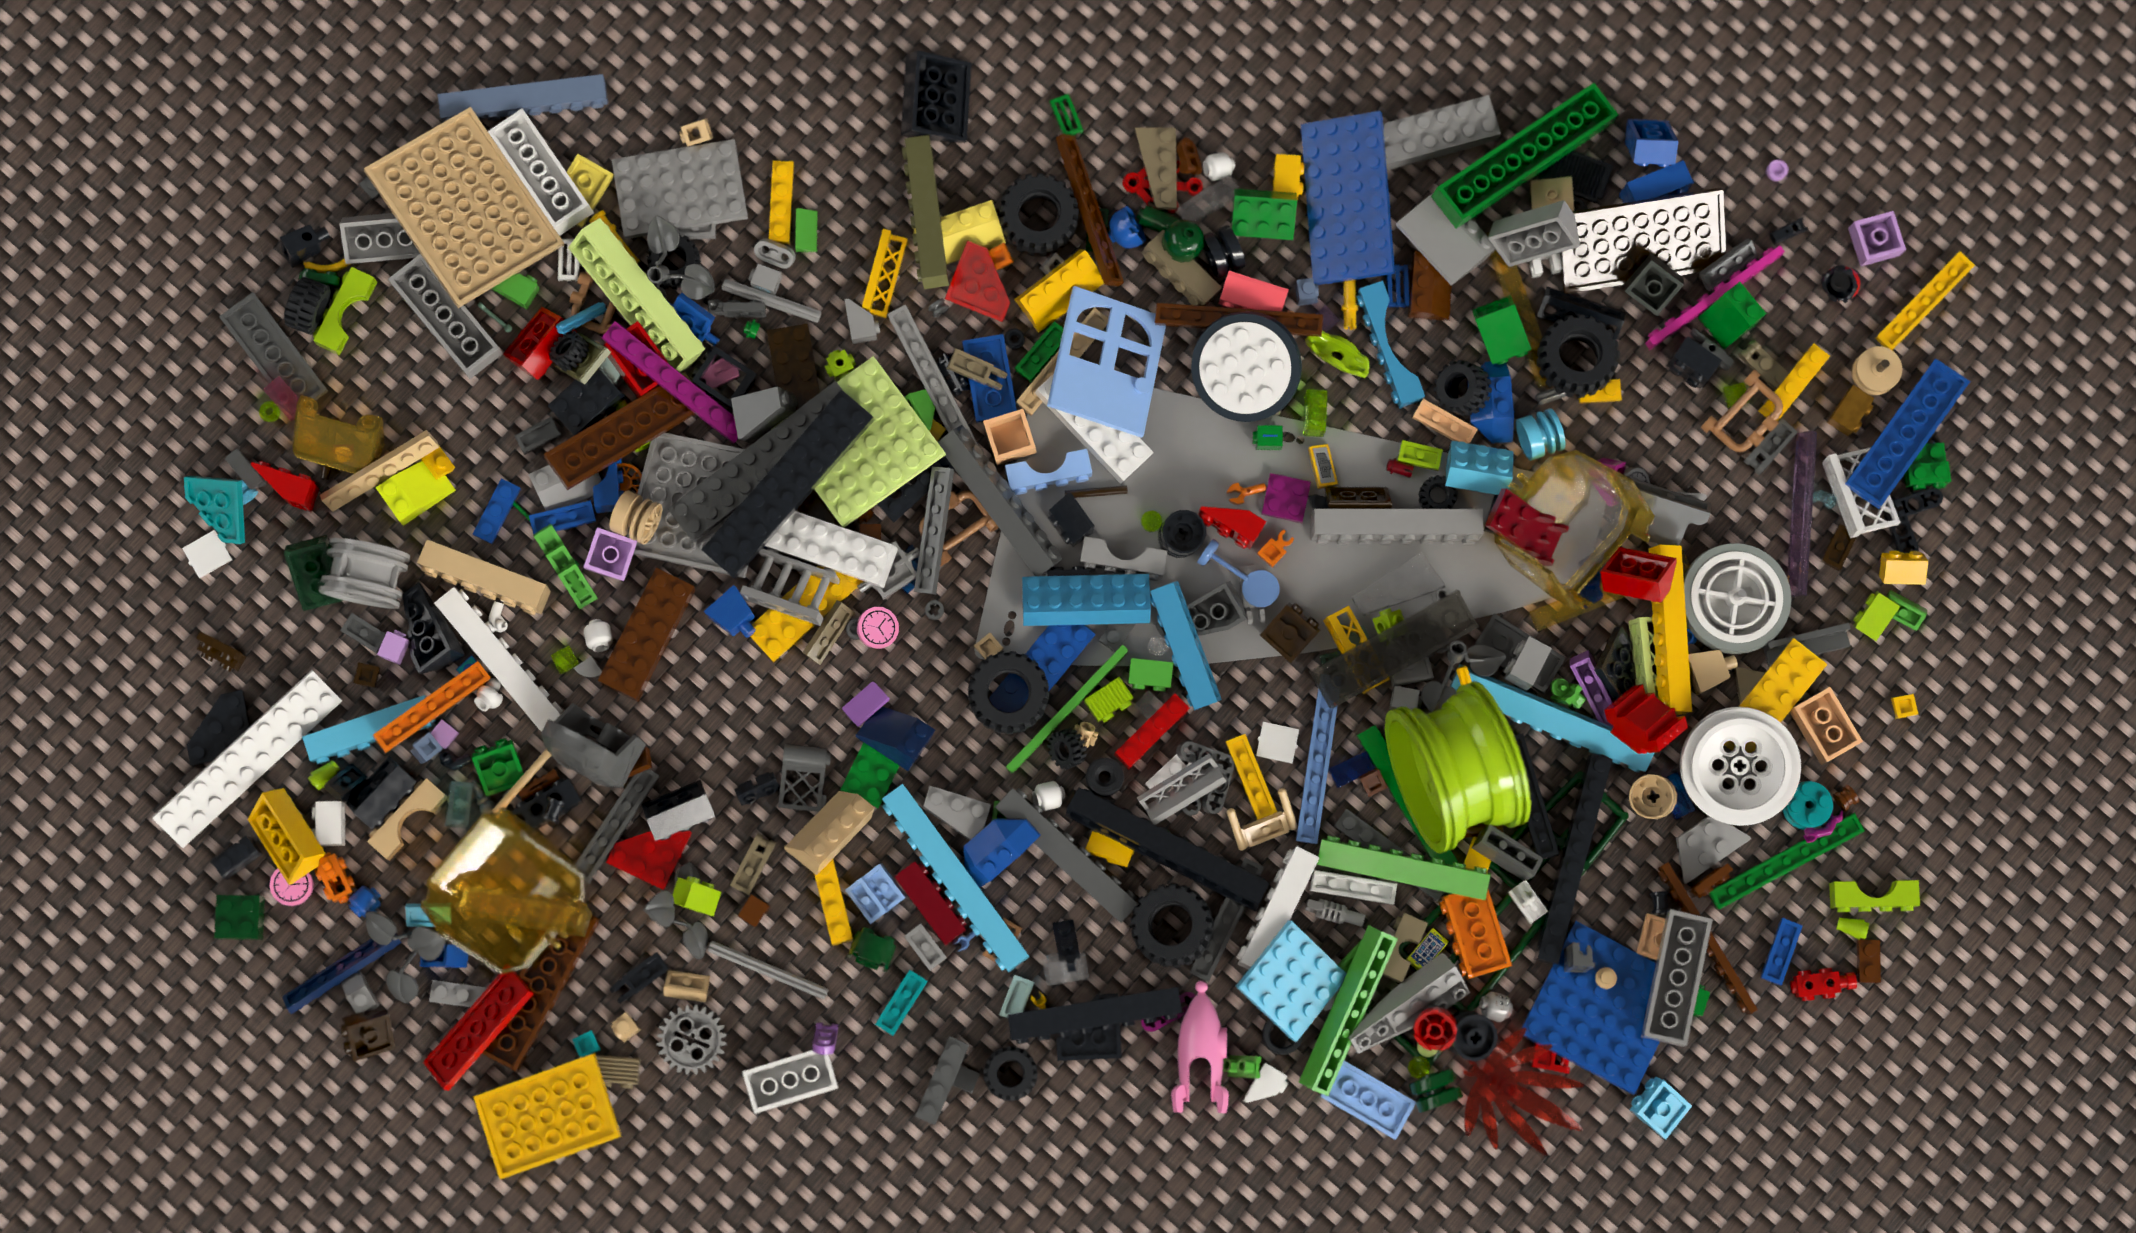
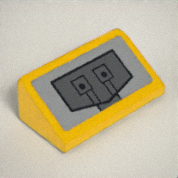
M1329 445L1310 446L1308 452L1317 489L1338 485Z

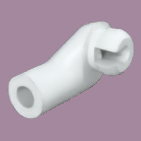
M494 601L488 620L497 632H503L508 627L507 622L501 616L504 604Z

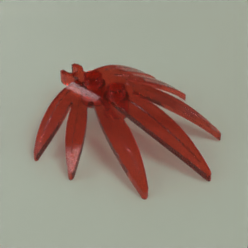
M1521 1028L1507 1036L1495 1047L1487 1058L1482 1070L1478 1068L1475 1061L1468 1060V1063L1473 1066V1071H1462L1466 1076L1477 1077L1465 1105L1466 1136L1471 1135L1478 1118L1481 1103L1482 1120L1487 1137L1495 1150L1498 1149L1497 1123L1491 1104L1494 1101L1514 1131L1538 1152L1547 1155V1151L1532 1128L1507 1101L1509 1100L1524 1111L1547 1122L1583 1131V1128L1559 1107L1542 1096L1517 1085V1082L1545 1088H1580L1584 1084L1563 1076L1543 1072H1510V1068L1525 1064L1552 1048L1551 1044L1533 1046L1518 1051L1504 1059L1523 1038L1526 1028Z

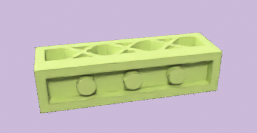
M1639 617L1629 621L1630 640L1632 641L1633 648L1632 658L1636 672L1635 685L1643 684L1646 694L1655 693L1654 687L1656 686L1657 676L1652 671L1655 655L1650 651L1654 634L1652 635L1648 631L1647 622H1652V617Z

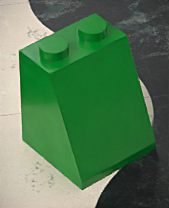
M1739 282L1723 294L1698 319L1725 350L1753 328L1767 313L1743 284Z
M1511 295L1472 309L1492 365L1495 363L1497 365L1504 364L1509 358L1514 356L1522 357L1528 354L1529 350H1532Z

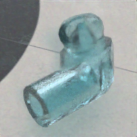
M1823 490L1804 495L1807 505L1818 501L1823 502L1824 506L1828 509L1834 508L1836 505L1835 496Z

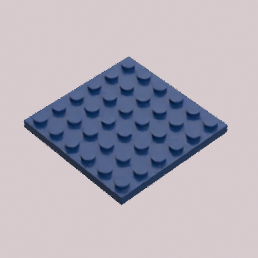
M1574 921L1564 941L1559 963L1552 965L1519 1034L1634 1095L1660 1041L1641 1037L1656 963L1580 922ZM1572 943H1579L1580 951L1585 956L1587 954L1586 947L1590 945L1595 967L1587 972H1564V948ZM1604 967L1611 968L1617 976L1616 984L1609 989L1599 987L1595 981L1597 971Z

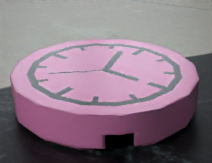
M873 607L865 610L860 615L857 623V634L866 646L882 649L891 645L896 640L899 633V623L896 616L890 610L884 607Z
M276 869L271 876L269 886L271 894L276 901L283 905L296 906L304 903L313 892L314 882L309 872L293 884L288 885L279 869Z

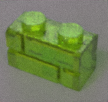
M1306 390L1304 395L1303 436L1324 437L1326 432L1328 391Z

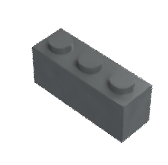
M1488 825L1480 831L1472 846V849L1522 881H1527L1534 877L1543 861L1542 857L1492 825Z

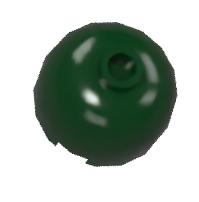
M1186 219L1177 220L1170 224L1163 233V249L1173 257L1174 261L1181 263L1190 262L1203 249L1204 233L1199 225L1193 221Z

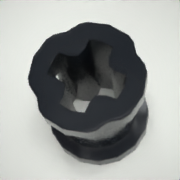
M548 797V804L541 818L558 824L560 812L566 803Z
M1669 891L1650 893L1653 900L1652 914H1665L1670 910L1667 901Z

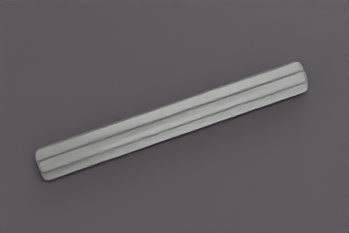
M725 279L722 284V290L749 300H759L765 303L766 306L816 323L820 320L821 311L729 279Z

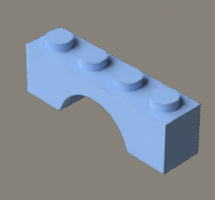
M1087 449L1068 452L1063 465L1051 473L1036 472L1026 461L1005 465L1007 482L1012 492H1015V495L1025 494L1027 490L1034 488L1035 491L1045 490L1048 488L1047 486L1056 484V487L1068 485L1069 481L1074 480L1077 483L1089 480L1088 477H1092Z

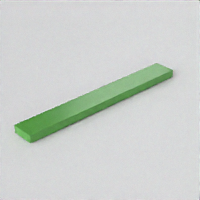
M1124 645L1105 662L1006 766V769L1011 774L1026 761L1127 655L1128 649Z

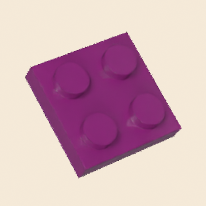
M1270 473L1261 515L1303 523L1311 482Z

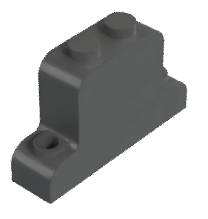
M1633 478L1630 479L1628 484L1627 499L1631 504L1638 506L1633 517L1632 533L1640 540L1652 541L1658 545L1679 546L1688 524L1703 525L1710 517L1711 503Z

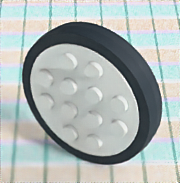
M1243 311L1225 315L1205 329L1195 345L1191 371L1195 388L1201 399L1210 409L1230 420L1253 422L1276 414L1291 401L1300 383L1302 360L1294 337L1283 324L1263 313Z

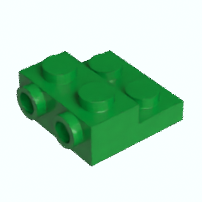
M1944 443L1925 444L1904 474L1906 488L1913 487V490L1926 489L1925 486H1933V488L1941 489L1951 482L1949 461H1946Z
M507 738L497 740L495 746L487 748L486 745L474 749L475 753H472V760L486 796L512 788L524 774L513 740L508 741Z

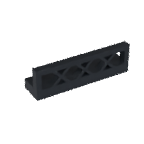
M1548 286L1545 289L1543 301L1537 314L1538 317L1553 322L1559 319L1564 320V313L1568 311L1574 312L1576 316L1584 314L1586 319L1590 316L1595 317V321L1599 324L1602 321L1606 325L1617 326L1612 337L1613 340L1618 338L1625 319L1624 311L1569 293L1565 294L1563 291ZM1546 303L1555 306L1557 312L1552 314L1544 312Z

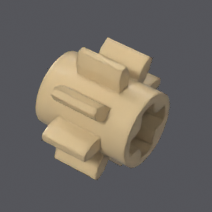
M1082 722L1080 726L1075 724L1074 729L1077 731V734L1080 733L1082 735L1080 739L1085 740L1083 746H1087V748L1089 745L1094 746L1099 734L1095 732V726L1089 722Z

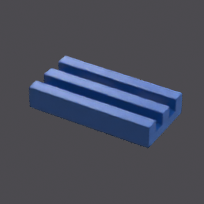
M1395 265L1396 302H1393L1392 274L1387 275V294L1390 299L1388 307H1409L1408 265ZM1400 271H1403L1404 302H1401Z

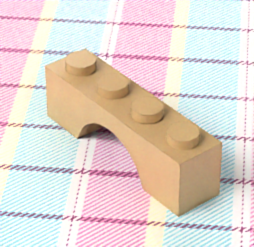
M427 778L424 781L420 780L414 787L415 791L410 796H405L399 803L400 807L395 812L391 811L385 817V823L380 828L376 827L369 835L370 839L367 842L389 861L404 846L401 838V827L404 820L416 811L434 813L448 798Z

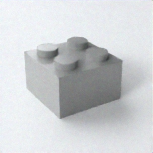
M1530 636L1525 641L1521 640L1513 652L1516 655L1515 658H1512L1507 663L1503 671L1506 673L1504 680L1527 691L1533 686L1552 648Z

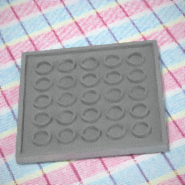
M663 433L653 439L649 446L637 494L642 496L643 501L651 499L653 502L660 503L662 505V515L651 540L645 545L637 542L633 554L729 575L701 549L730 516L693 543L668 508L745 449L669 433ZM748 565L738 577H746Z

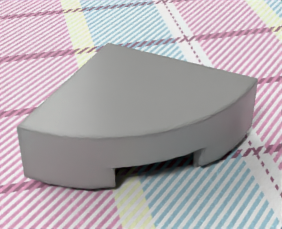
M592 656L574 667L577 673L585 677L596 678L602 673Z

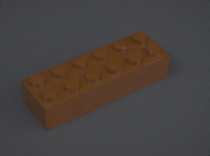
M655 568L598 679L600 684L639 702L696 591L693 585Z

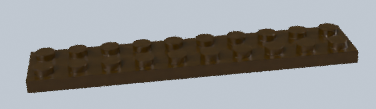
M808 323L767 330L776 387L793 392L797 398L796 411L820 393ZM815 489L797 508L799 513L842 527Z

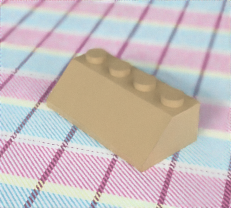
M838 791L784 849L814 874L818 875L869 822L875 807L858 794Z

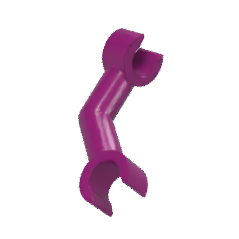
M1832 810L1825 828L1816 830L1814 828L1804 829L1806 843L1814 842L1819 837L1831 835L1836 824L1843 820V811L1840 812V815L1834 816Z

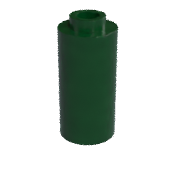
M1146 205L1145 208L1141 207L1136 218L1140 220V225L1159 233L1162 230L1166 231L1169 225L1177 220H1182L1149 205Z

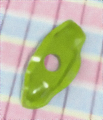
M1323 330L1322 337L1308 336L1305 339V344L1318 357L1340 371L1362 378L1368 376V357L1361 354L1356 346L1347 339L1327 334ZM1333 352H1339V353H1341L1343 359H1342V360L1336 359L1335 357L1332 356V353H1333Z

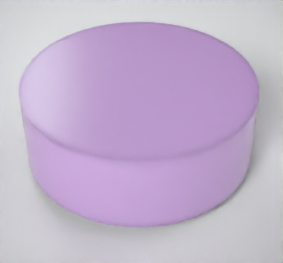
M1773 160L1766 168L1768 178L1773 181L1783 180L1788 173V166L1782 160Z

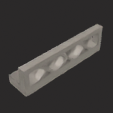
M1207 754L1141 794L1137 799L1146 810L1151 822L1156 825L1227 781L1218 764L1210 754ZM1209 762L1211 763V767L1201 770L1202 766ZM1187 775H1193L1188 781H1183V778ZM1169 786H1175L1173 790L1164 792ZM1151 797H1156V800L1150 804L1145 802Z

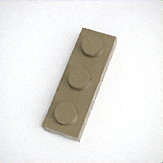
M837 600L802 653L815 663L821 665L855 612Z

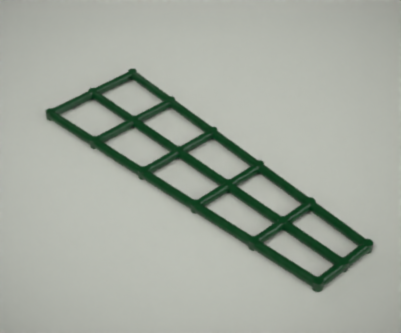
M1582 771L1576 773L1544 804L1547 813L1581 782ZM1605 792L1601 803L1603 802L1618 818L1587 855L1582 876L1629 818V814L1619 807ZM1527 822L1510 837L1515 841H1519L1529 831ZM1568 828L1560 836L1553 831L1558 850L1560 848L1563 850ZM1551 858L1544 859V860L1542 861V863L1540 864V866H1539V868H1538L1536 874L1544 867V865H1545ZM1491 861L1489 868L1511 890L1523 882L1521 879L1516 882L1499 865ZM1508 893L1494 908L1497 917L1513 901ZM1440 905L1422 920L1428 923L1427 927L1442 914ZM1545 914L1534 922L1509 954L1511 964L1514 963L1541 929ZM1407 941L1399 945V954L1405 960L1409 954L1404 949L1412 942ZM1454 952L1449 957L1453 964L1460 959L1459 955H1455ZM1510 967L1495 971L1467 1008L1460 1001L1452 1006L1457 1011L1471 1010L1475 1012L1479 1007L1481 998L1491 992ZM1370 1004L1366 1010L1367 1014L1373 1009ZM1402 1034L1393 1037L1426 1069L1431 1068L1443 1052L1438 1050L1434 1056L1424 1057Z

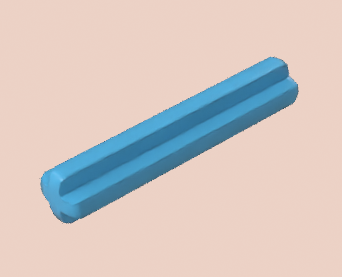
M598 302L556 325L557 332L559 334H566L604 314L607 310L605 303Z

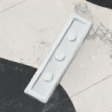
M1313 870L1310 891L1390 905H1394L1397 883Z

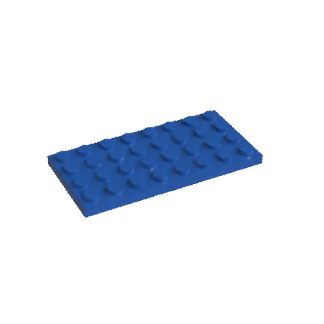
M1375 111L1301 124L1312 278L1314 284L1323 285L1395 274L1382 112Z

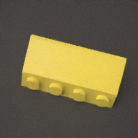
M992 200L940 217L946 265L960 260L967 241L983 246L988 250L1005 243Z

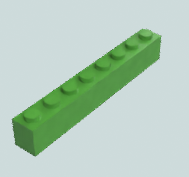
M1330 835L1321 841L1318 856L1320 858L1317 862V865L1481 900H1486L1491 873H1488L1487 869L1475 866L1474 869L1466 868L1464 863L1453 862V865L1445 864L1444 859L1433 857L1432 861L1426 860L1424 855L1411 853V856L1403 855L1401 850L1390 849V852L1382 850V846L1369 844V847L1361 846V842L1355 840H1348V843L1341 842L1339 837Z
M1368 925L1299 1083L1323 1095H1329L1352 1044L1349 1037L1364 1017L1398 938Z

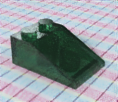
M327 535L285 546L284 556L303 611L344 601L319 592L320 586L325 585V583L321 582L322 576L330 575L333 564V557L327 555L328 549L331 548Z

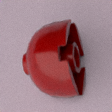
M1440 1007L1427 1008L1415 1020V1039L1426 1050L1443 1051L1455 1041L1457 1033L1456 1020L1446 1009Z

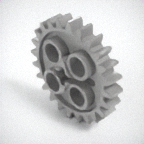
M686 1005L684 1012L678 1007L677 1015L670 1012L671 1020L663 1019L667 1024L666 1027L659 1026L664 1031L663 1034H657V1037L662 1038V1042L657 1043V1046L663 1047L659 1054H666L667 1056L663 1061H672L669 1068L672 1069L677 1065L678 1073L683 1068H685L686 1075H689L691 1069H693L695 1075H698L699 1068L705 1073L706 1065L714 1068L712 1061L720 1062L717 1054L725 1053L720 1049L721 1046L727 1045V1043L721 1041V1038L726 1037L727 1034L720 1032L725 1026H718L717 1023L720 1021V1018L718 1017L713 1020L714 1012L712 1011L707 1015L706 1007L701 1012L698 1005H695L693 1010L690 1009L689 1005ZM684 1020H690L692 1023V1028L688 1032L681 1030L680 1025ZM704 1028H709L712 1032L708 1040H703L700 1036ZM677 1031L689 1037L695 1034V1039L709 1044L710 1047L705 1048L695 1043L689 1046L688 1040L675 1036L674 1032ZM676 1040L683 1042L684 1046L680 1052H675L672 1049V1044ZM696 1048L703 1050V1057L700 1060H695L692 1057V1052Z

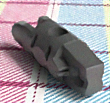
M1692 328L1690 335L1701 346L1722 359L1719 367L1725 371L1730 369L1734 360L1727 355V352L1698 330Z

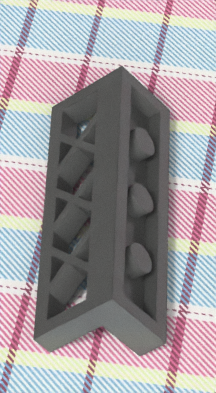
M1849 623L1768 642L1763 647L1768 667L1773 664L1793 638L1815 655L1849 648L1851 646L1847 631L1851 629Z

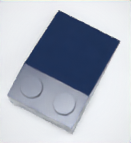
M882 706L866 720L855 737L909 771L930 742L935 729L916 717Z

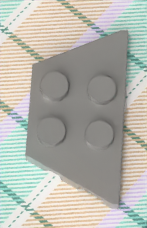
M1707 816L1676 837L1677 848L1679 849V865H1681L1682 883L1687 884L1751 840V837L1730 824Z

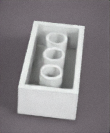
M813 1050L742 1072L754 1114L839 1088L829 1055L817 1054Z

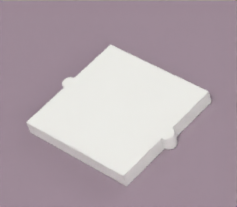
M216 530L182 548L189 559L188 564L193 566L199 578L232 560L225 548L226 544L218 538Z
M1263 722L1260 736L1257 738L1259 743L1256 756L1292 764L1295 749L1298 748L1296 743L1299 729Z

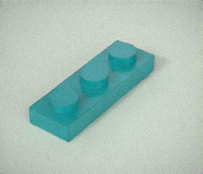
M909 970L875 1025L894 1036L928 981Z

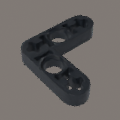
M1932 488L1892 501L1895 509L1901 507V502H1903V510L1898 511L1897 515L1900 520L1899 525H1903L1906 528V534L1900 536L1896 533L1897 525L1888 527L1897 551L1908 553L1903 550L1906 548V544L1908 548L1912 547L1913 551H1919L1908 516L1939 506L1943 501V494L1940 490ZM1931 494L1932 496L1937 497V499L1934 502H1923V500L1930 497ZM1910 499L1918 502L1917 510L1909 508L1908 501ZM1883 510L1885 520L1891 521V515ZM1909 537V540L1906 541V544L1905 541L1900 543L1899 540H1904L1905 538Z

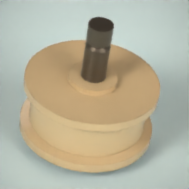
M1882 346L1867 349L1855 360L1852 366V378L1855 385L1869 395H1882L1888 392L1899 382L1902 375V364L1897 354L1889 348Z

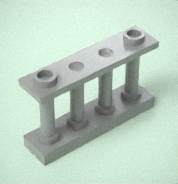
M767 548V550L761 549L759 553L765 560L754 585L750 587L742 586L740 594L744 600L821 626L824 618L818 608L829 583L832 582L839 585L840 580L836 572L830 568L825 567L821 569L780 555L778 551ZM772 563L783 565L784 567L773 591L769 594L762 592V585ZM791 569L803 572L792 598L788 599V601L782 599L780 594ZM812 575L822 580L811 605L805 607L800 605L799 601Z

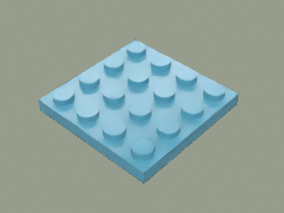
M1288 920L1235 987L1292 1041L1297 1042L1341 987L1346 973L1296 924Z

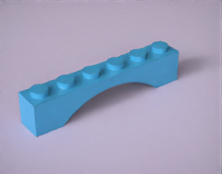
M1383 281L1359 288L1356 301L1359 308H1363L1365 314L1363 315L1365 326L1370 327L1372 333L1370 334V340L1373 346H1377L1379 352L1377 353V359L1379 364L1385 368L1384 378L1386 383L1392 387L1391 397L1394 404L1397 403L1398 407L1402 408L1422 401L1425 394L1418 376L1409 372L1398 361L1388 344L1385 333V316L1390 299Z

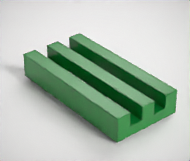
M1069 93L1049 100L1062 134L1075 136L1077 133L1081 134L1084 132ZM1063 100H1066L1068 104V107L1077 126L1076 129H1074L1072 126L1068 113L1063 104ZM1057 102L1060 106V109L1069 128L1068 132L1065 129L1061 116L1056 107L1055 103Z

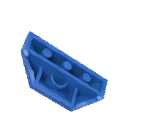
M1487 361L1481 368L1489 375L1487 378L1491 380L1489 387L1492 388V392L1488 393L1489 401L1484 402L1486 406L1479 408L1480 412L1476 414L1472 412L1470 423L1491 444L1512 443L1514 408L1511 375L1507 362L1497 365V363L1492 365L1491 361Z
M994 819L964 845L965 869L980 888L1016 860L1041 834L1027 819Z

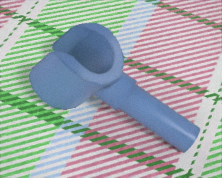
M972 931L965 937L955 939L952 945L960 942L961 948L957 950L960 952L968 948L969 941L976 935Z

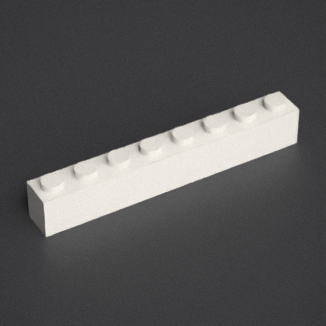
M453 587L434 604L542 732L547 720L555 721L563 710L556 702L551 703L547 699L549 693L542 685L539 688L533 682L536 678L529 669L524 671L520 665L523 662L515 653L511 656L506 650L509 648V645L502 637L496 638L493 634L496 630L489 621L484 623L480 617L483 614L475 605L471 607L466 602L469 600V597L462 589L457 591Z

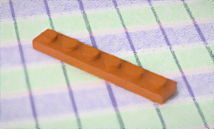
M477 661L373 734V738L382 750L387 753L485 684L491 677L479 661Z

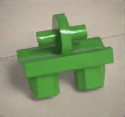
M1562 678L1552 681L1550 689L1554 695L1550 699L1554 702L1565 704L1567 707L1573 705L1579 709L1586 701V698L1580 694L1583 688L1578 684L1568 683Z
M1229 1055V1059L1223 1060V1072H1228V1077L1260 1078L1259 1071L1261 1066L1259 1064L1261 1057Z

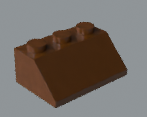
M1415 251L1411 262L1408 318L1449 321L1452 285L1444 279L1420 251Z

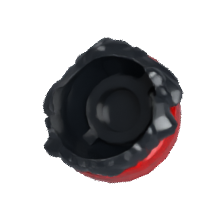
M1837 265L1831 268L1820 279L1823 290L1829 299L1834 302L1843 301L1847 303L1860 289L1858 274L1852 268L1844 265Z

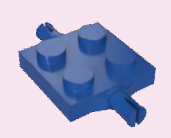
M683 293L678 295L675 303L671 304L668 302L674 307L679 317L687 323L696 338L701 342L706 339L713 346L717 345L720 339L710 333V327L715 316Z

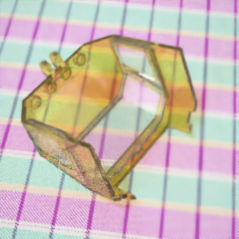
M1574 450L1548 457L1530 479L1523 473H1519L1517 478L1524 485L1521 489L1513 482L1508 485L1515 495L1540 513L1553 515L1556 517L1555 523L1569 526L1568 532L1562 533L1551 557L1555 560L1552 566L1541 565L1535 557L1510 544L1494 532L1495 544L1511 567L1552 598L1573 610L1579 609L1583 605L1588 607L1594 606L1591 601L1579 595L1580 591L1630 534L1649 543L1651 536L1648 534L1649 525L1653 524L1655 515L1632 479L1580 451Z

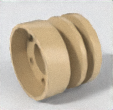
M627 490L620 496L613 509L609 523L610 530L622 536L629 534L631 540H637L640 544L645 545L651 540L659 525L662 505L658 502H653L651 499L643 501L641 495Z
M1648 774L1640 777L1633 783L1629 792V801L1632 809L1638 815L1648 819H1660L1673 811L1677 803V792L1669 779L1660 775ZM1652 791H1655V794L1660 796L1656 799V803L1649 799V796L1653 794Z

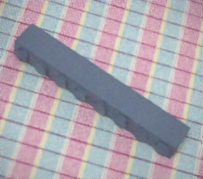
M603 74L438 94L442 122L447 121L469 107L472 108L479 120L488 119L495 121L499 120L500 117H510L520 109H523L526 114L537 116L542 114L541 112L560 113L564 109L578 111L582 110L583 107L601 108L603 105L608 104L606 81Z

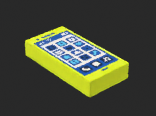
M1432 928L1406 960L1411 962L1410 965L1419 970L1436 958L1449 941Z

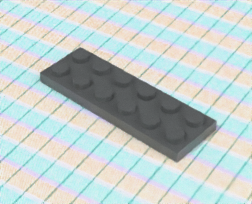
M254 292L219 316L294 416L328 392Z

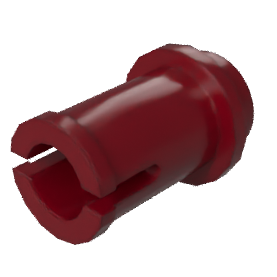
M1396 458L1388 460L1386 471H1389V474L1396 473L1408 478L1411 477L1412 473L1404 469L1413 471L1414 465L1396 461Z

